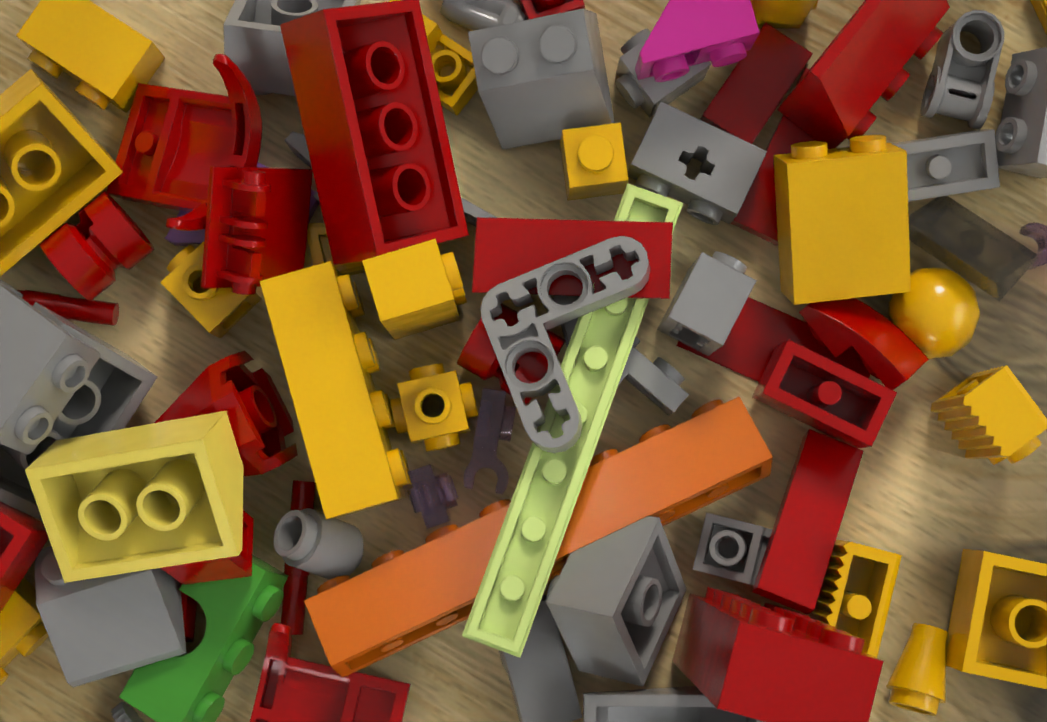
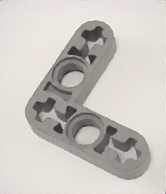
M618 236L607 239L500 283L490 289L482 300L480 308L482 321L525 431L533 443L543 451L558 453L568 450L580 438L583 427L581 415L547 330L625 299L643 289L649 280L651 271L648 255L642 244L631 237ZM618 254H623L627 261L635 259L639 261L631 266L633 276L628 279L622 280L617 272L600 277L599 280L604 290L594 293L591 277L584 268L594 263L597 275L609 271L614 267L612 257ZM572 275L580 279L583 284L582 294L572 304H557L549 296L550 285L559 276ZM537 287L538 296L548 312L538 316L535 305H531L517 313L519 322L514 326H508L504 319L494 320V317L502 313L501 303L505 300L511 299L516 307L533 302L528 290ZM538 352L548 360V370L545 376L538 382L530 384L517 379L514 370L517 360L525 353ZM556 385H559L560 393H549L548 396L556 413L559 416L569 414L570 420L562 424L563 435L553 438L548 431L538 432L537 427L545 423V416L538 400L535 399L526 406L524 399L543 396Z

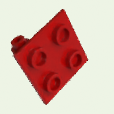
M210 166L201 288H232L231 292L236 294L254 295L256 294V288L261 287L260 281L304 269L312 169Z

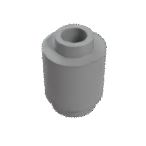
M306 508L300 511H289L281 518L274 533L273 543L275 551L278 555L282 556L286 564L329 580L343 575L350 576L359 566L363 557V537L356 526L336 518L325 519L324 513L314 509Z

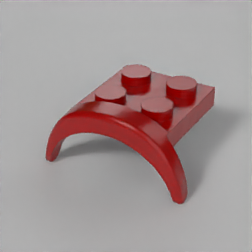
M215 54L213 65L219 71L225 83L228 96L138 83L116 158V163L123 173L108 185L107 193L122 200L189 212L183 216L167 218V228L183 231L205 229L210 166L257 167L262 141L260 106L244 73L224 54Z
M274 623L269 631L265 659L250 722L403 721L411 684L354 672L343 678L331 666L291 658L292 629L290 626L281 623Z

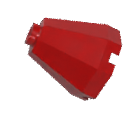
M245 350L229 355L209 365L154 422L158 423L227 411L244 467L243 477L264 474L298 456L296 443L286 448L284 436L294 432L293 420L271 376L263 368L252 373L244 365L254 360Z

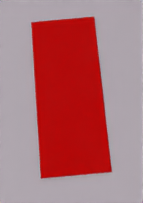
M477 217L472 293H487L496 285L607 239L625 236L631 237L642 244L647 251L651 270L649 280L643 289L627 298L670 299L673 222ZM618 254L612 257L614 267L609 271L597 275L594 263L584 268L589 273L594 284V293L604 290L599 280L600 277L617 272L622 280L628 279L633 276L631 266L639 261L637 259L627 261L623 254ZM559 276L550 285L549 295L580 296L583 284L575 276ZM537 287L528 290L530 294L538 295Z
M750 297L747 298L724 345L709 356L680 341L676 345L759 382L776 346L789 339L867 378L870 377V373L863 365L861 356L853 346L835 358L827 346L814 338L807 322Z

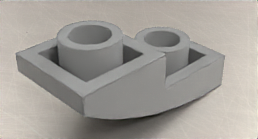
M706 512L692 570L754 585L773 529Z
M546 595L542 596L521 658L499 650L502 665L508 673L520 722H571L582 718L564 646L557 624L546 604Z

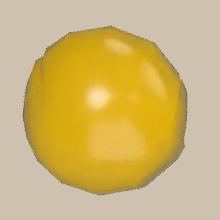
M944 267L916 269L910 273L911 292L896 293L891 297L888 304L891 322L904 332L928 359L953 356L970 343L979 321L980 311L975 290L967 280L950 269Z

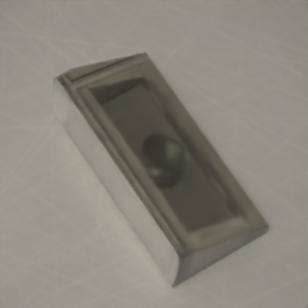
M949 196L937 197L909 216V240L998 301L1007 294L1038 259V254Z

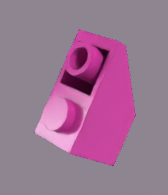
M669 0L639 53L635 66L637 79L640 80L654 76L655 82H666L686 75L690 71L689 66L711 61L713 67H722L744 59L747 56L746 51L751 50L760 33L751 1Z

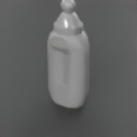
M443 0L440 11L449 21L473 31L527 20L525 13L513 0Z

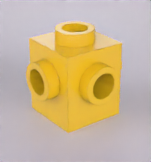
M443 363L409 370L410 381L397 383L400 397L390 399L397 433L408 432L410 442L413 444L424 442L426 452L460 445L459 434L471 432L468 418L479 416L471 381L460 384L456 370L445 373ZM430 395H438L444 400V410L437 417H428L422 411V402Z

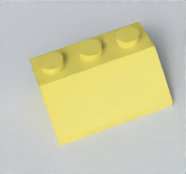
M227 411L56 440L25 469L64 583L239 556L242 551L244 467Z

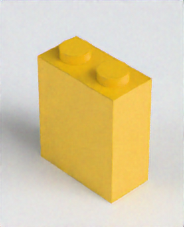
M863 135L850 138V147L828 149L827 142L809 141L792 144L791 153L773 155L781 292L794 305L911 292L906 150L891 143H886V136Z

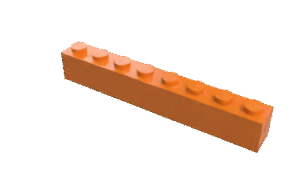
M737 397L726 403H723L721 399L710 401L696 409L692 413V419L673 428L669 424L654 427L639 438L638 444L618 453L616 449H610L592 457L549 580L560 575L570 553L647 516L659 517L662 525L665 526L770 476L773 456L741 398ZM504 499L490 504L479 513V519L458 528L457 525L452 524L433 531L426 537L425 544L406 553L403 550L388 552L372 562V569L353 578L343 575L321 584L317 588L318 594L304 600V603L330 666L344 678L468 619L511 500Z

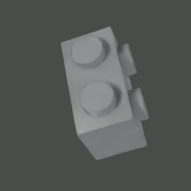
M1047 47L1012 54L1011 66L1005 78L1006 95L1001 123L995 135L999 169L1040 179L1047 178Z

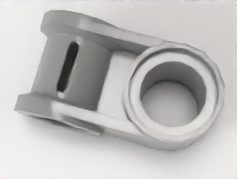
M985 10L967 12L942 34L938 42L932 72L923 94L921 116L932 118L935 114L967 121L969 128L980 130L983 126L993 101L994 80L1004 43V29L995 15ZM961 31L970 32L979 39L981 45L980 54H972L962 47L960 42Z

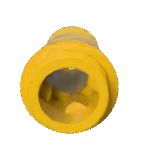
M913 623L910 637L886 685L891 690L889 704L920 714L937 715L939 703H946V641L948 637L946 630L931 625Z

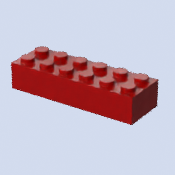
M707 587L705 597L690 593L672 662L717 709L763 722H869L884 661L863 652L865 639L850 635L849 632L836 629L834 626L824 624L822 621L800 614L795 610L765 602L764 606H760V604L742 598L740 595Z

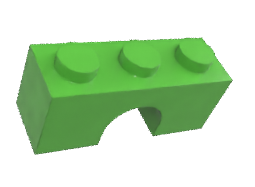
M252 554V576L182 584L179 590L196 600L205 613L206 630L202 641L190 653L135 668L119 698L156 722H215L223 710L225 699L222 696L233 676L243 671L254 653V644L252 642L263 622L270 620L275 615L283 601L284 592L282 588L288 579V575Z

